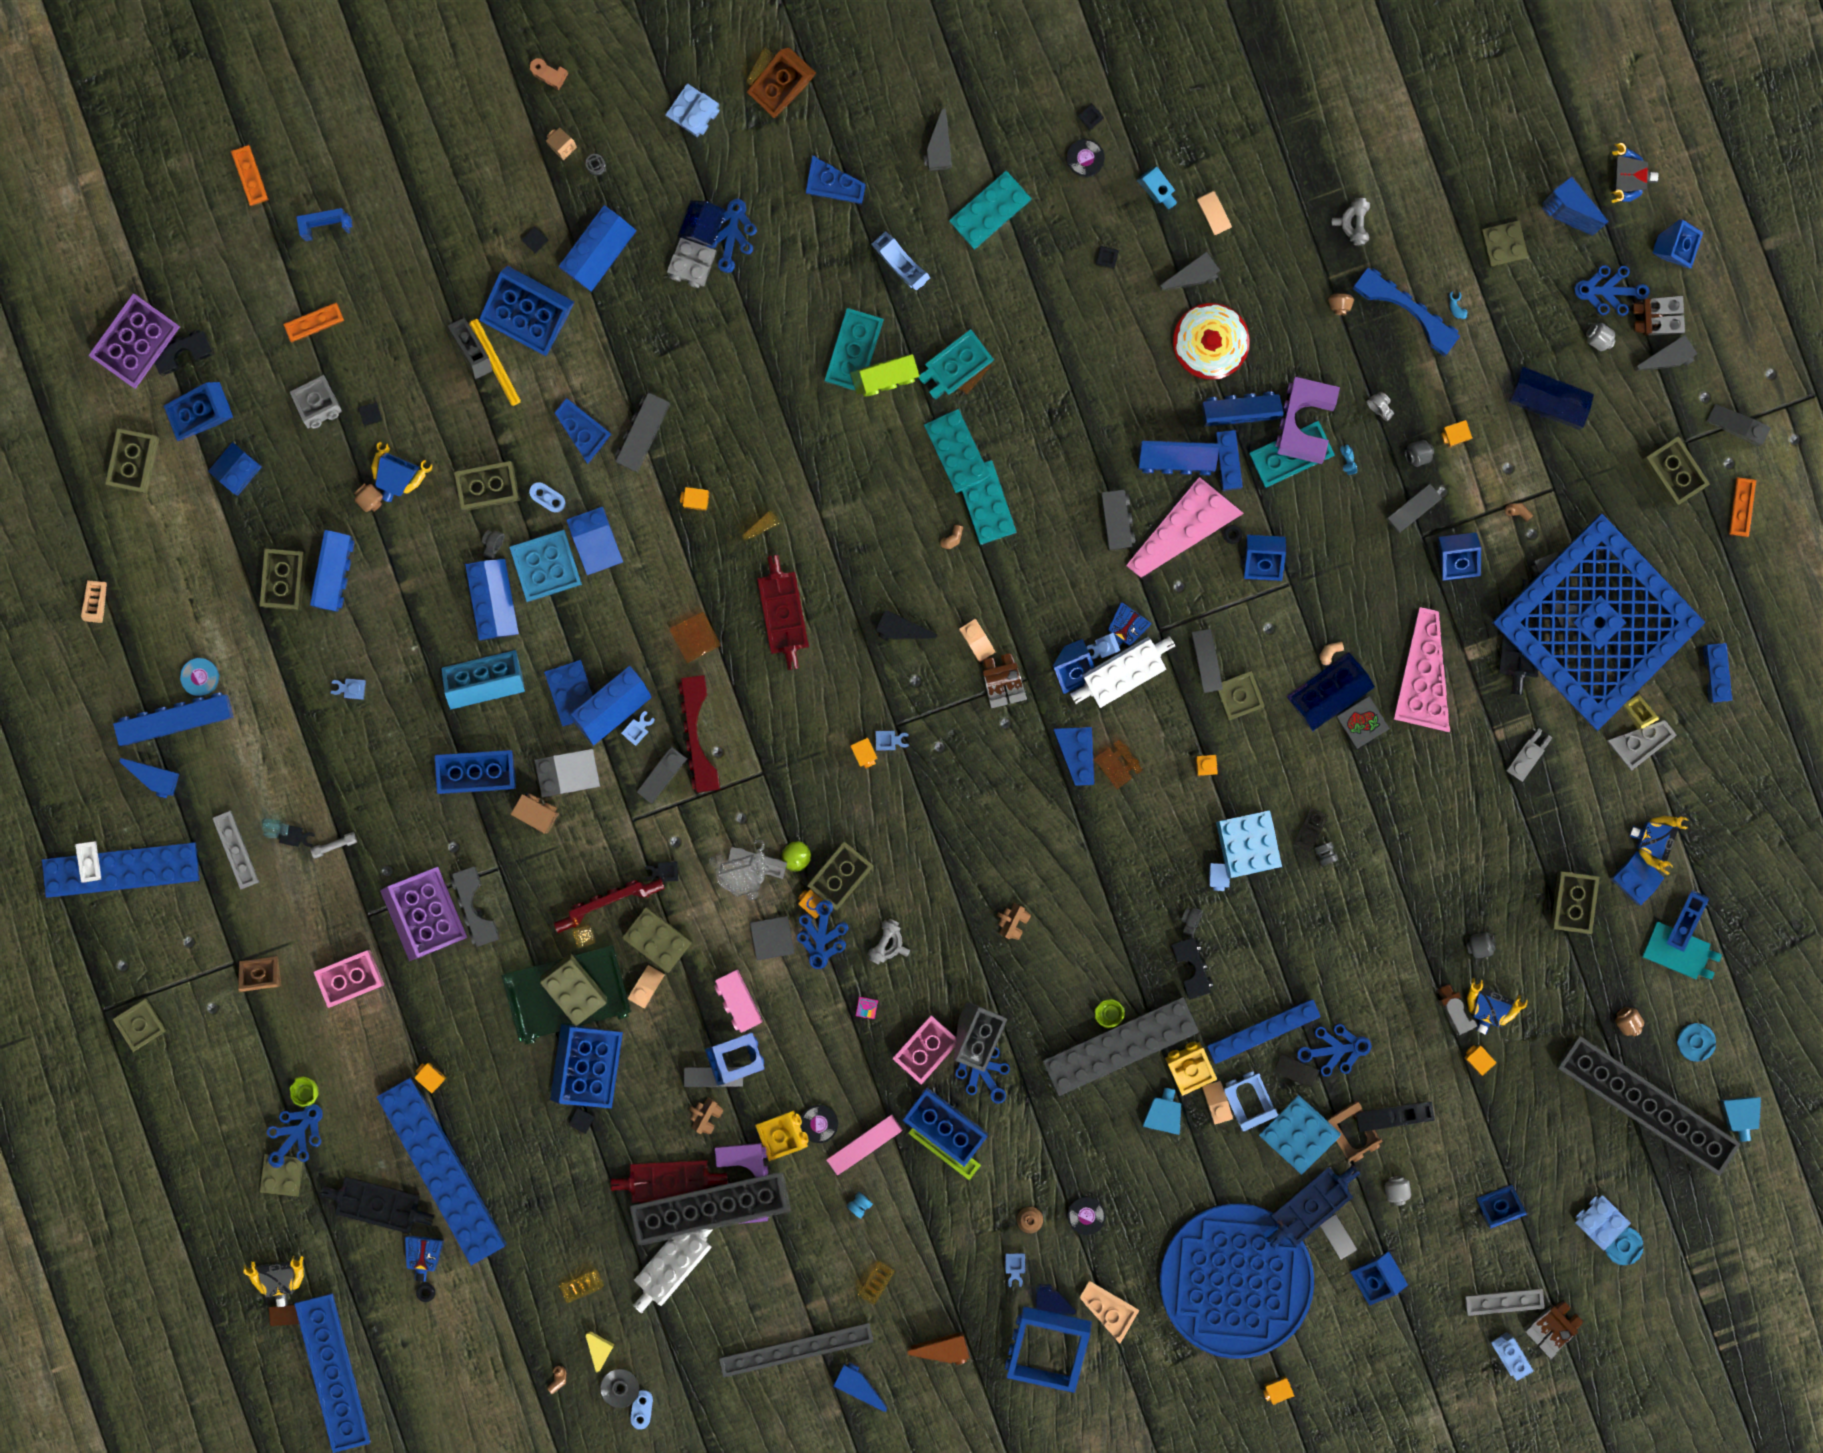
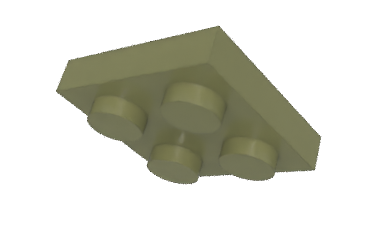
M1520 221L1481 230L1490 267L1529 258Z
M1252 671L1222 682L1223 690H1218L1228 720L1265 707Z
M147 999L142 1000L112 1019L133 1052L167 1031Z
M264 1154L260 1192L299 1197L303 1162L299 1161L297 1157L284 1156V1164L280 1168H274L268 1162L270 1154ZM274 1156L272 1161L274 1163L278 1162L279 1157Z

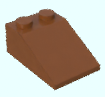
M790 47L781 49L747 93L773 118H776L807 86L816 72Z
M963 1331L907 1347L908 1355L947 1363L955 1362V1365L966 1363V1359L970 1358Z

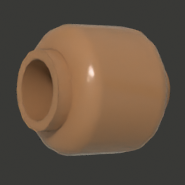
M363 484L354 493L356 495L355 502L365 512L370 510L375 512L382 505L380 501L383 495L373 484Z
M1625 1007L1617 1013L1615 1022L1624 1035L1637 1036L1642 1032L1644 1020L1637 1009Z

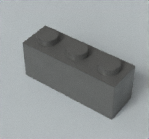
M1125 490L1102 492L1101 499L1108 551L1132 548V543H1135L1134 532H1130L1129 524H1133L1132 514L1127 511V505H1130L1129 494H1125Z

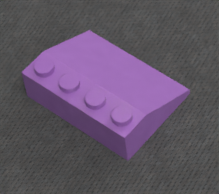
M133 293L88 356L136 389L180 326Z
M438 867L380 890L409 961L467 938Z

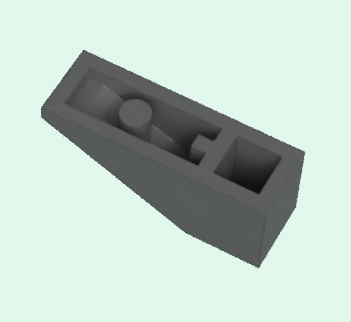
M946 109L941 110L927 148V155H924V164L929 166V171L952 169Z
M1206 252L1160 285L1159 289L1166 291L1202 285L1207 281L1210 284L1218 278L1217 274L1220 272V269Z
M463 318L448 325V329L474 378L477 379L492 372L490 359L466 319Z
M1686 335L1636 366L1634 370L1644 371L1678 367L1681 364L1687 366L1695 361L1693 357L1698 353Z
M1717 404L1714 405L1706 421L1756 447L1763 445L1771 427L1755 419Z
M671 747L637 793L653 804L688 759Z

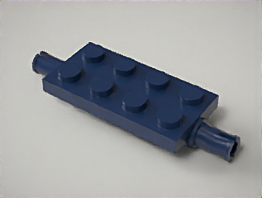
M1351 1165L1342 1175H1336L1327 1167L1275 1211L1270 1217L1276 1223L1278 1229L1266 1238L1268 1243L1271 1242L1269 1245L1275 1248L1284 1238H1288L1294 1246H1297L1351 1200L1353 1196L1347 1187L1352 1180L1360 1175L1358 1170L1355 1171L1357 1168Z

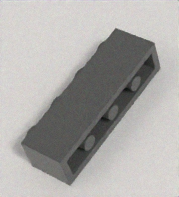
M651 393L642 397L639 404L641 409L639 413L634 414L631 420L633 426L630 431H626L623 437L625 443L622 448H618L614 457L617 459V464L636 473L639 472L670 406L668 401Z

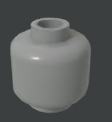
M1603 323L1593 324L1586 333L1587 342L1599 351H1605L1607 348L1611 349L1616 342L1614 330Z
M1403 1176L1390 1177L1389 1181L1385 1183L1387 1200L1394 1202L1396 1206L1406 1204V1200L1411 1197L1409 1181L1404 1179Z

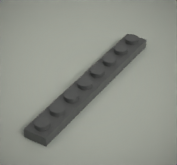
M865 1323L720 1357L719 1361L724 1378L872 1343L874 1340L870 1323Z

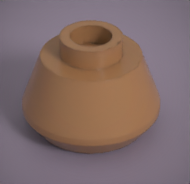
M1349 294L1331 295L1328 298L1331 311H1334L1335 315H1346L1351 310L1354 298Z
M1026 1207L1019 1212L1017 1224L1022 1231L1034 1233L1041 1228L1043 1216L1038 1209Z

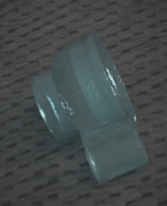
M275 819L262 820L264 837L278 838L279 834L288 835V824H283L282 821Z

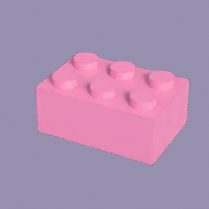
M371 950L364 951L314 972L328 1008L384 986Z
M738 970L716 980L717 984L714 987L719 996L723 995L725 999L723 1006L727 1013L731 1012L734 1018L731 1022L736 1031L740 1030L742 1033L763 1022Z
M930 1015L895 1054L893 1060L922 1084L954 1049L956 1037Z

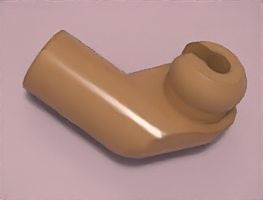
M1512 503L1505 507V514L1507 516L1520 515L1526 522L1533 517V514L1522 503Z
M954 525L952 535L941 539V547L952 549L957 546L961 541L963 526Z
M556 1366L553 1369L554 1381L547 1386L551 1394H554L566 1383V1370L562 1366Z

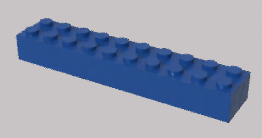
M411 1077L377 1096L379 1103L470 1265L505 1247L507 1244L414 1078Z

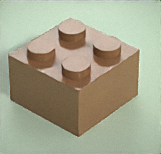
M531 793L527 795L522 794L511 815L548 834L559 813L555 812L557 808L549 803L544 805L539 803L540 798Z

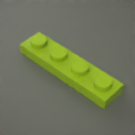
M912 1128L908 1132V1134L968 1180L972 1178L981 1166V1164L971 1158L964 1167Z

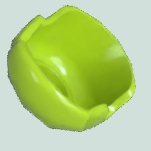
M799 841L791 842L782 850L781 860L787 863L786 869L799 872L809 864L811 852L804 843Z
M1113 999L1104 1000L1095 1008V1019L1105 1028L1117 1027L1125 1017L1124 1007L1120 1002Z
M304 1076L295 1078V1082L290 1086L292 1101L301 1107L312 1105L318 1097V1086L315 1081Z

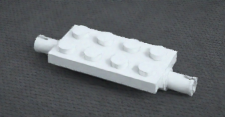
M1168 636L1157 644L1152 643L1151 639L1147 637L1083 674L1082 676L1086 682L1084 683L1085 686L1070 693L1075 704L1091 695L1101 708L1166 670L1160 657L1162 653L1175 647L1171 637Z
M712 1230L669 1239L634 1279L644 1292L633 1304L640 1313H643L652 1300L660 1306L663 1305L712 1248L706 1242V1237Z

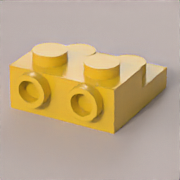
M1190 1042L1185 1046L1186 1049L1181 1051L1173 1050L1165 1058L1182 1096L1217 1080L1200 1042Z
M794 1110L755 1125L763 1147H766V1155L769 1161L807 1147L808 1136L805 1132H802L800 1127L802 1123L799 1114H795Z

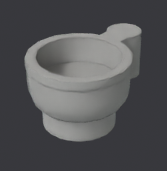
M1378 392L1377 395H1373L1367 400L1369 408L1376 414L1381 415L1385 421H1388L1394 415V412L1388 407L1391 400L1385 393Z

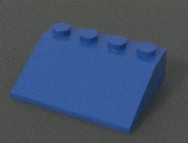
M1572 177L1554 190L1542 203L1544 206L1543 210L1548 216H1552L1554 219L1592 236L1609 222Z
M506 266L496 280L479 321L547 356L572 309L574 301L519 271Z
M1142 441L1139 445L1138 470L1148 474L1154 473V470H1160L1161 474H1173V471H1181V475H1192V472H1200V475L1210 476L1211 472L1216 471L1219 444Z
M561 1024L550 1100L558 1104L612 1108L623 1032Z

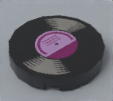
M1078 140L1068 150L1067 164L1075 175L1084 178L1092 177L1099 173L1104 165V151L1094 140Z
M811 1106L801 1116V1130L807 1134L808 1140L811 1142H827L837 1132V1116L827 1106Z
M1086 1196L1073 1201L1068 1209L1067 1217L1071 1228L1078 1234L1092 1235L1103 1227L1106 1214L1104 1207L1098 1200Z

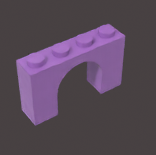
M1298 377L1294 378L1293 383L1289 382L1287 394H1290L1289 401L1285 400L1283 407L1286 415L1285 418H1281L1279 429H1282L1281 436H1277L1275 444L1278 447L1277 454L1319 464L1323 463L1329 440L1309 436L1301 432L1295 423V413L1301 408L1309 406L1334 411L1340 387Z
M762 1142L715 1147L717 1167L744 1166L752 1171L755 1178L768 1175V1166H764L763 1161L764 1158H767L766 1147H762ZM769 1217L748 1221L744 1223L768 1221Z

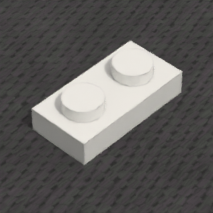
M96 842L75 844L81 883L102 880Z

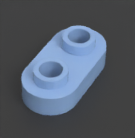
M535 483L531 486L530 496L534 501L554 513L564 509L565 499L561 494L543 483ZM537 490H543V495L537 496ZM559 500V505L553 506L552 502Z
M640 1390L632 1405L631 1424L636 1429H644L650 1423L653 1396L647 1390ZM641 1397L646 1398V1403H640L639 1399ZM637 1417H643L644 1422H637Z

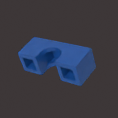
M1236 430L1216 432L1215 440L1216 444H1219L1218 455L1222 491L1241 489L1243 485Z
M1727 643L1703 646L1704 662L1709 672V683L1707 684L1708 702L1732 701Z

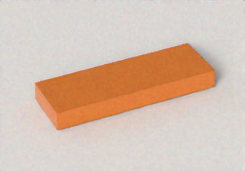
M247 145L231 151L249 205L252 206L269 200L251 147Z
M336 302L283 325L292 343L343 322L344 318Z
M1736 478L1729 535L1749 537L1756 480Z

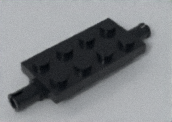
M1522 579V581H1523V583H1522V591H1523L1533 580ZM1506 597L1505 608H1506L1515 598ZM1542 603V614H1544L1545 603ZM1537 606L1529 614H1537ZM1528 617V627H1537V617ZM1529 631L1537 639V631ZM1502 634L1498 674L1511 675L1513 677L1511 694L1523 695L1524 678H1537L1538 670Z
M347 1176L344 1179L342 1188L335 1189L322 1185L319 1197L336 1201V1215L408 1234L411 1233L413 1223L415 1222L432 1226L435 1214L418 1210L419 1195Z

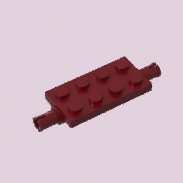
M774 555L775 564H773L772 556H769L767 559L770 574H768V577L758 578L771 654L783 652L786 657L787 670H793L792 661L794 669H798L800 667L796 651L809 648L796 573L781 572L779 555Z
M661 878L647 884L643 882L638 883L637 880L625 884L626 888L622 890L617 887L607 891L608 895L603 898L602 895H598L589 899L590 903L586 905L584 902L571 906L572 911H569L568 917L553 922L557 933L572 927L577 928L576 926L581 923L586 913L627 896L635 895L643 898L647 896L649 898V895L665 889Z
M707 1160L630 1164V1176L622 1179L612 1178L611 1184L619 1185H612L611 1190H629L632 1203L652 1202L709 1189L710 1186L727 1185V1180H719L727 1179V1173L710 1174L708 1172Z

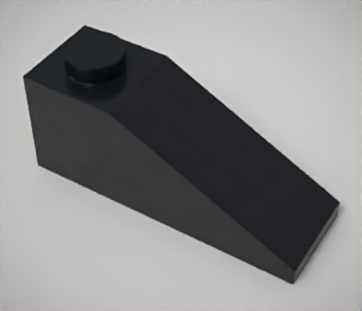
M885 610L876 629V632L879 633L878 637L886 641L889 638L892 640L936 639L938 634Z

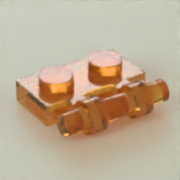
M1121 740L1114 743L1118 751L1113 753L1108 748L1094 759L1117 790L1132 779L1128 771L1133 769L1138 774L1143 770L1139 765L1138 759H1134L1128 751V746L1124 745ZM1121 755L1129 763L1125 767L1118 760V757Z

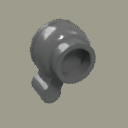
M486 531L482 538V544L486 545L483 553L484 557L494 560L496 552L503 544L505 537L503 533Z
M1186 908L1181 920L1186 923L1183 934L1193 937L1201 920L1203 910Z

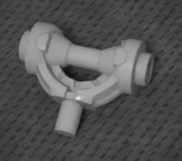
M1355 198V201L1351 202V206L1344 212L1343 218H1332V226H1343L1344 232L1350 237V241L1354 242V245H1365V242L1369 241V234L1364 229V216L1370 209V202H1366L1365 198ZM1354 215H1356L1355 229L1351 225V219Z
M890 918L888 921H883V936L879 944L869 949L867 953L870 956V961L879 964L880 961L884 963L886 959H890L898 953L906 957L909 955L910 950L902 946L901 928L898 927V922ZM892 937V946L889 949L885 950V947L889 939Z

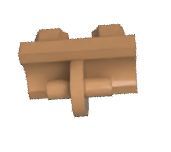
M1015 903L1011 910L1006 908L1004 914L998 912L996 916L1001 918L998 925L1002 927L999 934L1008 939L1019 940L1022 930L1016 928L1019 921L1026 924L1031 915L1025 911V908Z
M707 1097L704 1104L699 1102L696 1108L690 1106L689 1110L693 1112L690 1119L694 1121L691 1128L700 1134L702 1132L711 1134L715 1125L708 1122L711 1115L719 1118L723 1113V1109L709 1097Z

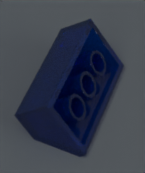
M1522 367L1509 403L1581 430L1584 428L1589 415L1594 394Z
M1348 652L1289 694L1287 698L1302 720L1314 731L1375 688L1368 673Z

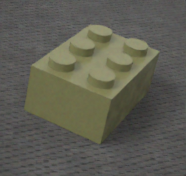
M117 428L105 485L147 494L159 438L153 435Z
M1679 436L1642 459L1673 507L1678 506L1710 485Z
M511 461L454 472L462 511L520 501L514 466Z
M264 549L260 596L261 607L302 611L306 553Z
M844 841L808 884V887L823 900H829L833 908L838 910L874 866Z
M1568 872L1557 873L1550 929L1592 934L1600 877Z
M648 907L643 910L623 936L625 941L667 973H670L693 943Z
M571 953L540 976L542 986L575 1026L607 1002L606 995Z

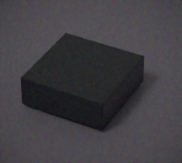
M1091 103L1077 118L1091 131L1104 119V116Z
M536 227L522 239V242L535 254L549 241Z
M1100 246L1096 265L1115 269L1119 250Z
M377 402L358 407L364 426L383 421Z
M577 1108L569 1126L586 1134L595 1116Z

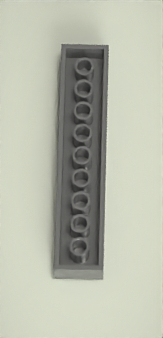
M1575 1036L1555 1066L1567 1076L1715 1175L1720 1176L1741 1145L1581 1036Z

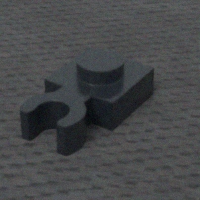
M283 824L279 843L299 847L300 842H302L305 846L312 847L313 844L307 842V837H315V834L312 832L302 834L303 828Z
M678 862L658 863V868L656 869L653 866L645 867V869H651L653 872L652 876L645 877L646 880H653L659 876L662 882L679 881Z

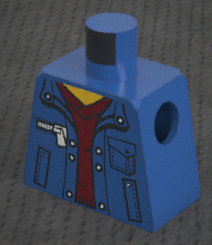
M1121 603L1107 631L1110 634L1114 633L1119 647L1122 643L1130 646L1152 623L1124 603Z
M406 1236V1264L408 1269H415V1281H426L427 1271L436 1270L444 1239Z

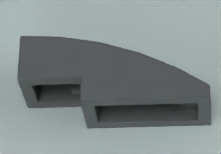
M1429 484L1386 520L1399 534L1442 498L1432 485Z
M1211 629L1192 632V642L1203 692L1223 690Z
M684 1067V1087L743 1086V1077L717 1086L711 1067ZM727 1067V1070L730 1072L741 1067Z

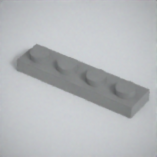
M232 811L212 818L240 890L259 883Z
M1542 1288L1465 1296L1467 1316L1545 1309Z

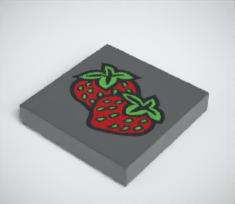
M1370 696L1336 716L1356 749L1390 729Z

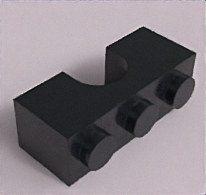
M196 330L191 332L189 337L185 339L182 337L172 341L171 345L166 346L155 361L159 375L163 377L179 370L177 358L183 351H191L196 361L215 355L207 333Z
M1192 937L1171 944L1176 963L1189 961L1194 966L1193 976L1183 981L1188 999L1191 1000L1212 993L1211 988H1213L1211 978L1206 977L1204 971L1207 970L1205 959H1201L1199 952L1202 951L1199 941H1195Z

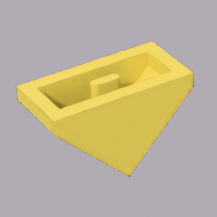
M1640 694L1624 704L1637 730L1643 729L1659 720L1658 716Z
M590 1331L586 1333V1338L595 1370L598 1372L601 1370L614 1344Z

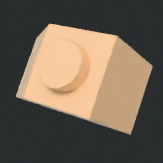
M561 128L557 131L554 129L547 135V144L562 160L577 148L574 140Z
M976 619L959 629L979 662L995 653Z
M648 965L628 999L646 1008L665 974Z
M1221 1081L1202 1086L1213 1124L1232 1120V1113Z

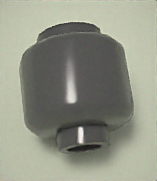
M1418 440L1407 445L1404 456L1408 464L1419 467L1432 461L1434 448L1426 440Z
M1488 932L1471 935L1470 942L1467 943L1469 954L1473 953L1476 959L1492 956L1494 950H1496L1494 936H1490Z

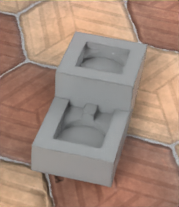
M1336 1215L1320 1225L1340 1260L1357 1251V1248Z

